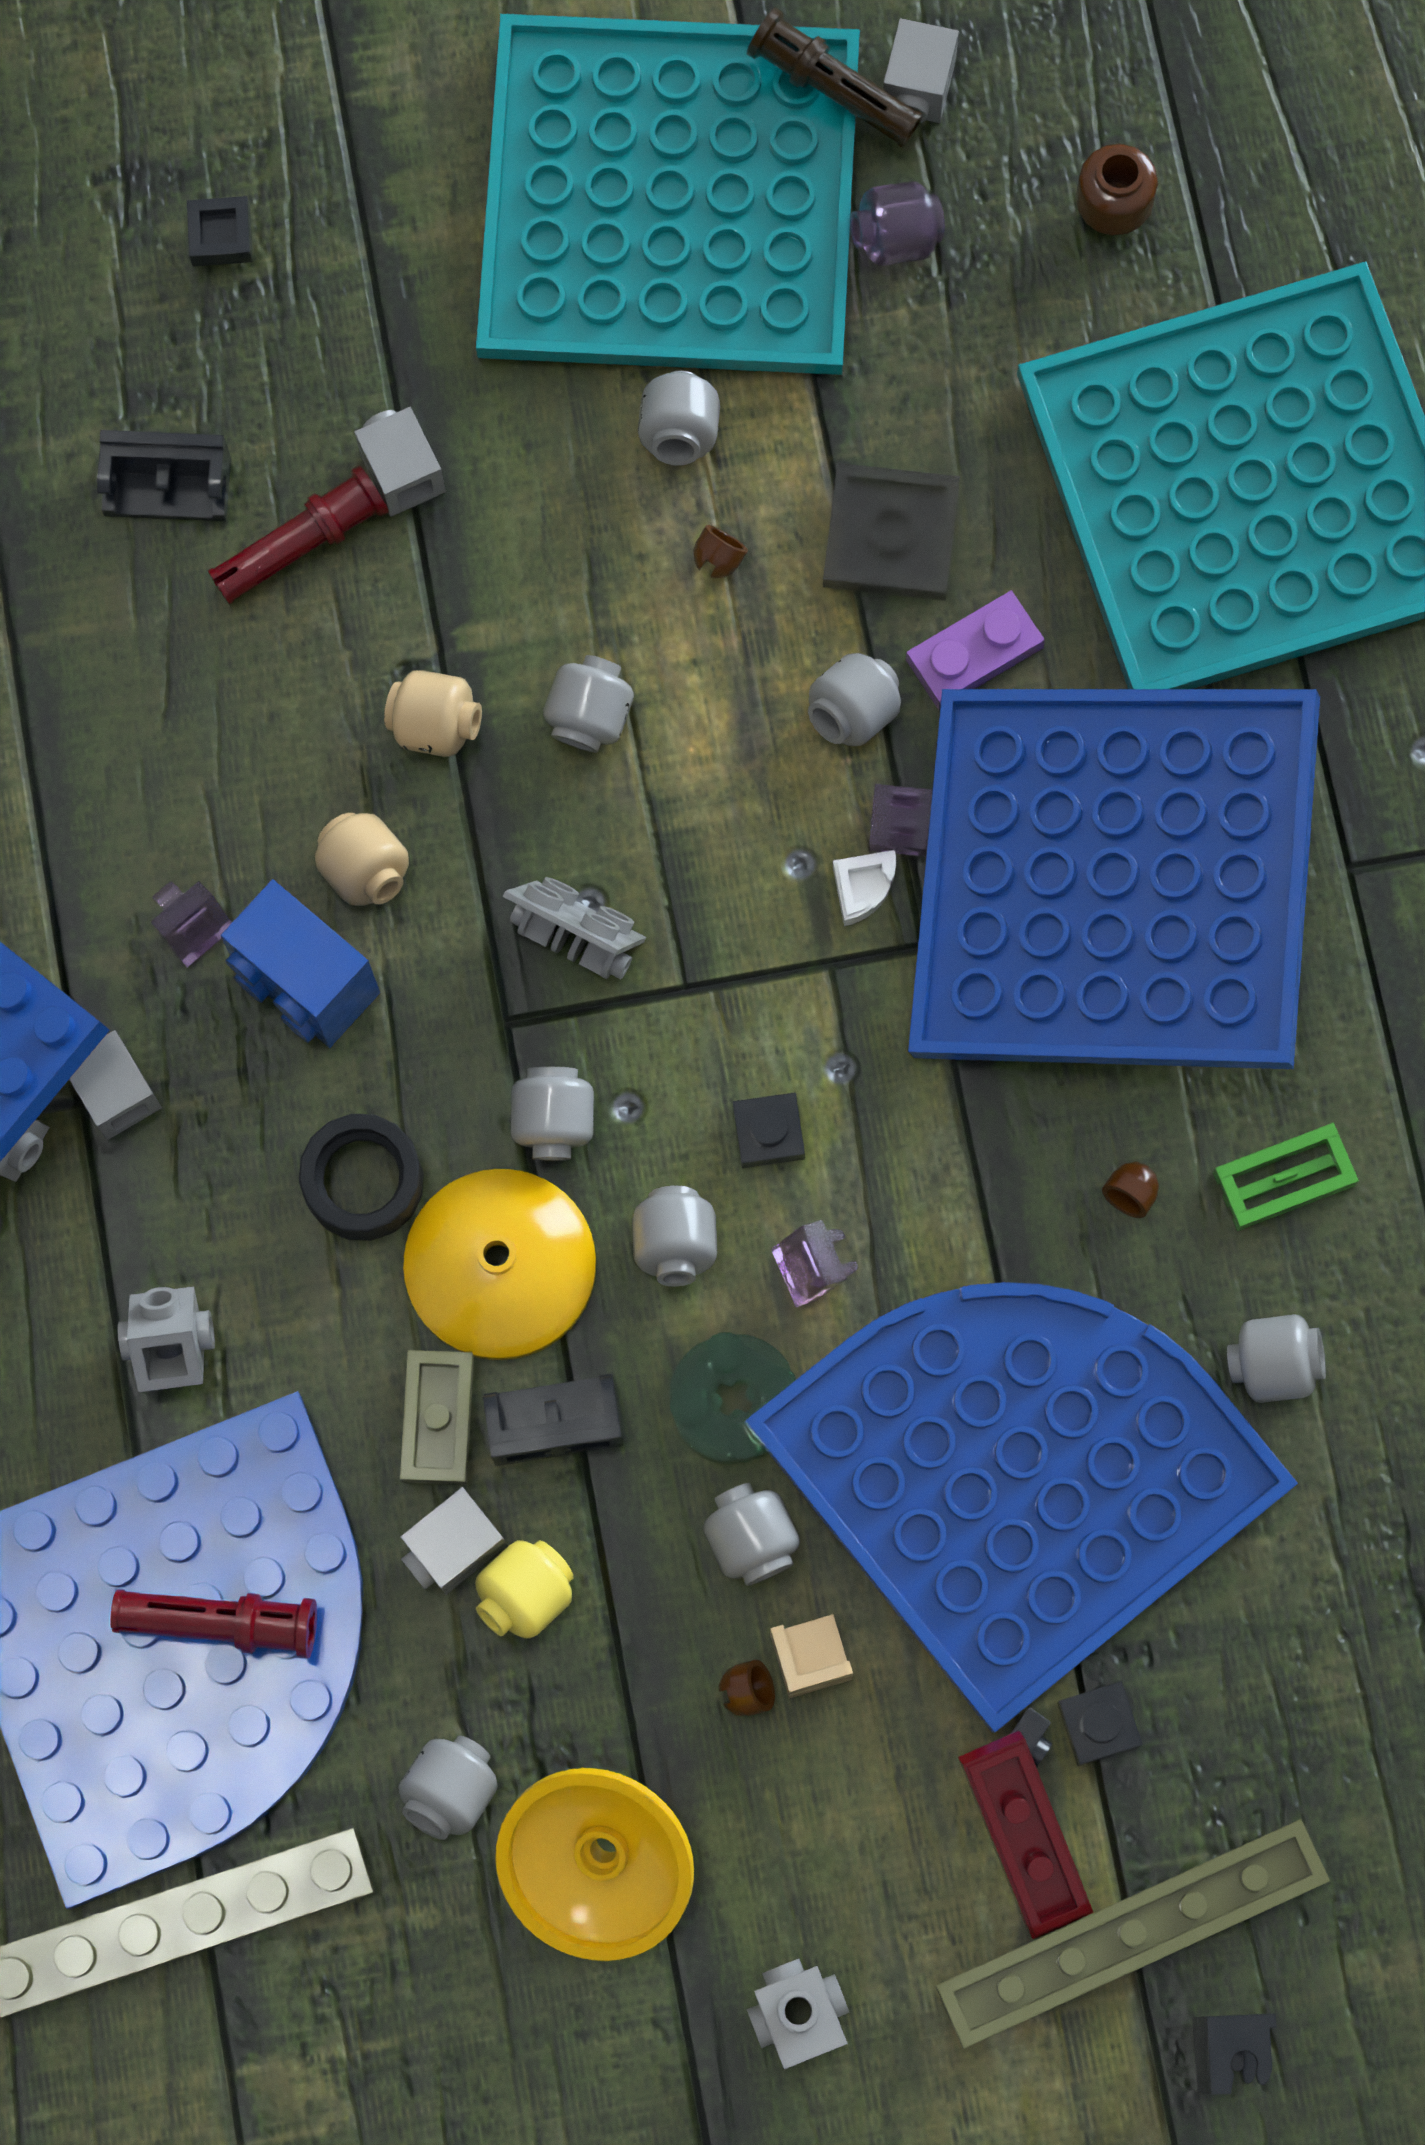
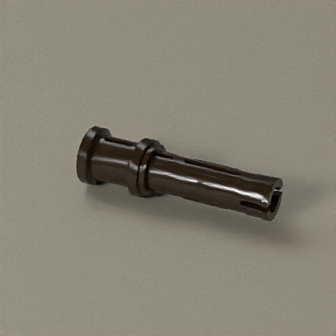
M776 7L772 9L753 36L746 54L753 59H757L760 56L790 75L789 82L797 88L799 86L806 88L808 85H811L853 115L897 142V145L903 148L920 124L923 114L919 111L916 112L878 87L871 80L866 79L830 55V47L826 45V40L819 36L811 39L784 21V13Z

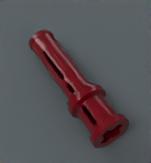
M360 465L351 469L352 477L324 495L319 496L314 493L307 497L308 501L304 503L305 511L214 569L208 570L210 577L219 591L222 592L229 605L244 593L327 541L330 546L334 543L338 545L345 541V532L374 514L382 517L389 512L377 488Z
M118 1589L112 1601L110 1625L114 1633L129 1632L234 1642L236 1649H241L242 1653L252 1654L259 1647L291 1650L296 1652L298 1658L308 1659L312 1654L315 1642L317 1603L315 1599L304 1598L300 1604L262 1601L260 1594L248 1593L247 1596H241L237 1602L186 1596L145 1594Z

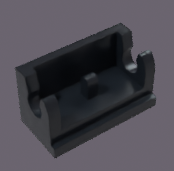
M100 430L97 493L102 494V512L104 516L226 522L231 456L224 435Z
M612 1374L508 1392L487 1393L483 1396L491 1458L495 1466L623 1446Z
M1276 2013L1192 2017L1197 2093L1210 2095L1231 2094L1234 2078L1233 2071H1240L1242 2079L1246 2084L1251 2083L1255 2076L1260 2085H1265L1268 2082L1272 2072L1270 2028H1277Z

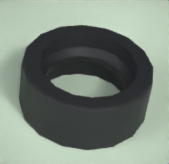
M349 1114L329 1121L310 1138L300 1158L299 1184L309 1210L326 1230L348 1240L372 1241L396 1232L413 1216L422 1197L424 1172L413 1142L397 1124L374 1114ZM355 1141H372L385 1147L395 1158L399 1168V1185L393 1198L381 1209L368 1214L350 1213L337 1207L328 1197L324 1186L325 1168L331 1156L342 1146Z

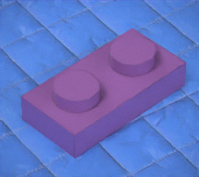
M1011 590L907 651L906 661L938 710H940L942 689H975L1043 649L1045 639Z

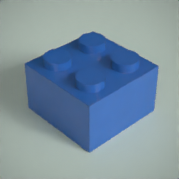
M274 879L266 885L220 935L230 954L225 962L236 973L233 977L235 981L260 1003L267 996L273 999L274 1005L283 1013L280 1017L281 1020L307 1043L316 1036L327 1047L331 1048L380 994L369 960Z

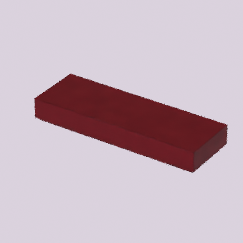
M1016 1731L959 1756V1762L1031 1938L1035 1939L1094 1913L1022 1733Z

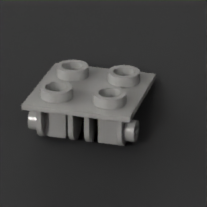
M545 877L542 883L536 880L504 892V898L517 904L509 922L518 926V934L546 947L549 945L557 927L560 926L551 945V951L559 953L570 933H574L576 937L570 947L567 959L575 962L587 941H589L579 965L605 979L613 975L621 980L632 961V957L623 952L645 942V936L631 930L634 925V921L631 918L609 907L600 906L597 912L577 902L576 899L579 893L558 880Z

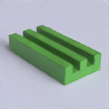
M1334 1122L1218 1166L1213 1171L1217 1185L1220 1184L1224 1193L1222 1196L1227 1208L1230 1207L1234 1217L1232 1220L1237 1231L1352 1188L1359 1182ZM1325 1143L1330 1151L1329 1154L1237 1188L1234 1181L1236 1177ZM1336 1167L1339 1175L1249 1210L1245 1207L1244 1201L1330 1168Z

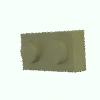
M408 1350L400 1480L402 1483L467 1485L474 1355L472 1352Z

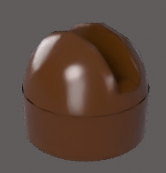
M706 525L696 541L693 556L699 570L709 561L715 565L710 577L725 578L733 574L739 567L748 549L725 531L711 525Z
M1131 1162L1121 1165L1111 1174L1102 1187V1193L1112 1206L1124 1214L1135 1218H1144L1157 1199L1159 1184L1156 1173L1148 1165Z
M757 1659L729 1668L718 1686L719 1691L727 1690L729 1701L723 1703L725 1709L735 1715L752 1716L767 1712L772 1709L775 1702V1689L772 1677L767 1667Z

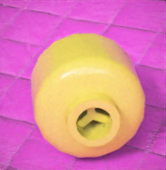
M517 1540L505 1548L477 1575L475 1582L476 1590L482 1602L476 1606V1611L483 1622L499 1636H504L510 1631L514 1635L525 1639L532 1638L546 1628L571 1603L572 1590L569 1582L574 1579L573 1573L561 1555L544 1541L539 1540L535 1544H531L523 1540Z

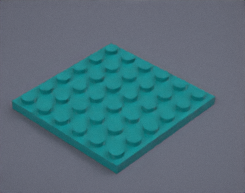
M500 14L476 340L477 357L842 375L855 115L811 85H808L806 88L801 86L797 88L789 82L790 75L760 56L757 59H753L747 55L748 46L760 25ZM795 27L811 39L819 36L826 40V45L830 47L829 54L858 73L860 29Z
M1366 261L1018 365L1017 377L1128 689H1194L1425 619V415Z

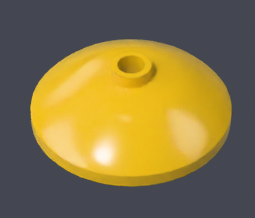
M482 1170L470 1173L447 1184L430 1198L413 1222L405 1245L404 1280L409 1298L419 1318L443 1343L459 1352H472L474 1357L481 1359H517L532 1355L551 1346L562 1338L578 1321L588 1304L594 1287L596 1276L595 1246L591 1231L583 1214L569 1196L556 1185L544 1178L520 1170ZM496 1245L503 1246L509 1251L507 1261L499 1266L490 1265L485 1261L488 1249Z
M578 1768L560 1771L544 1777L526 1789L507 1813L498 1834L495 1858L496 1870L502 1892L510 1908L523 1925L536 1937L568 1955L589 1960L611 1961L641 1954L656 1946L672 1932L683 1915L691 1897L694 1882V1863L691 1846L681 1823L667 1804L654 1792L641 1783L619 1773L595 1768ZM603 1838L608 1840L615 1846L616 1851L608 1852L603 1850L599 1846L597 1839Z

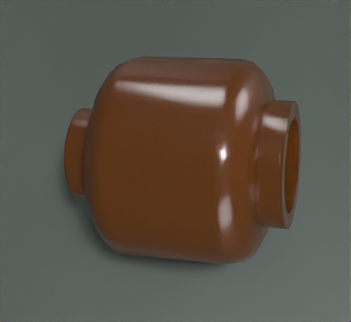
M1120 143L1105 145L1088 157L1082 165L1076 191L1077 208L1087 225L1097 232L1112 236L1128 234L1143 225L1151 215L1158 186L1156 168L1148 155L1136 147Z

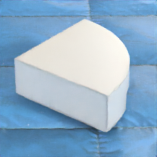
M895 850L833 861V872L844 926L867 918L885 901L892 888L895 876Z

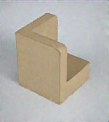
M833 1614L785 1629L783 1625L770 1628V1637L789 1699L852 1680V1667L850 1661H847Z

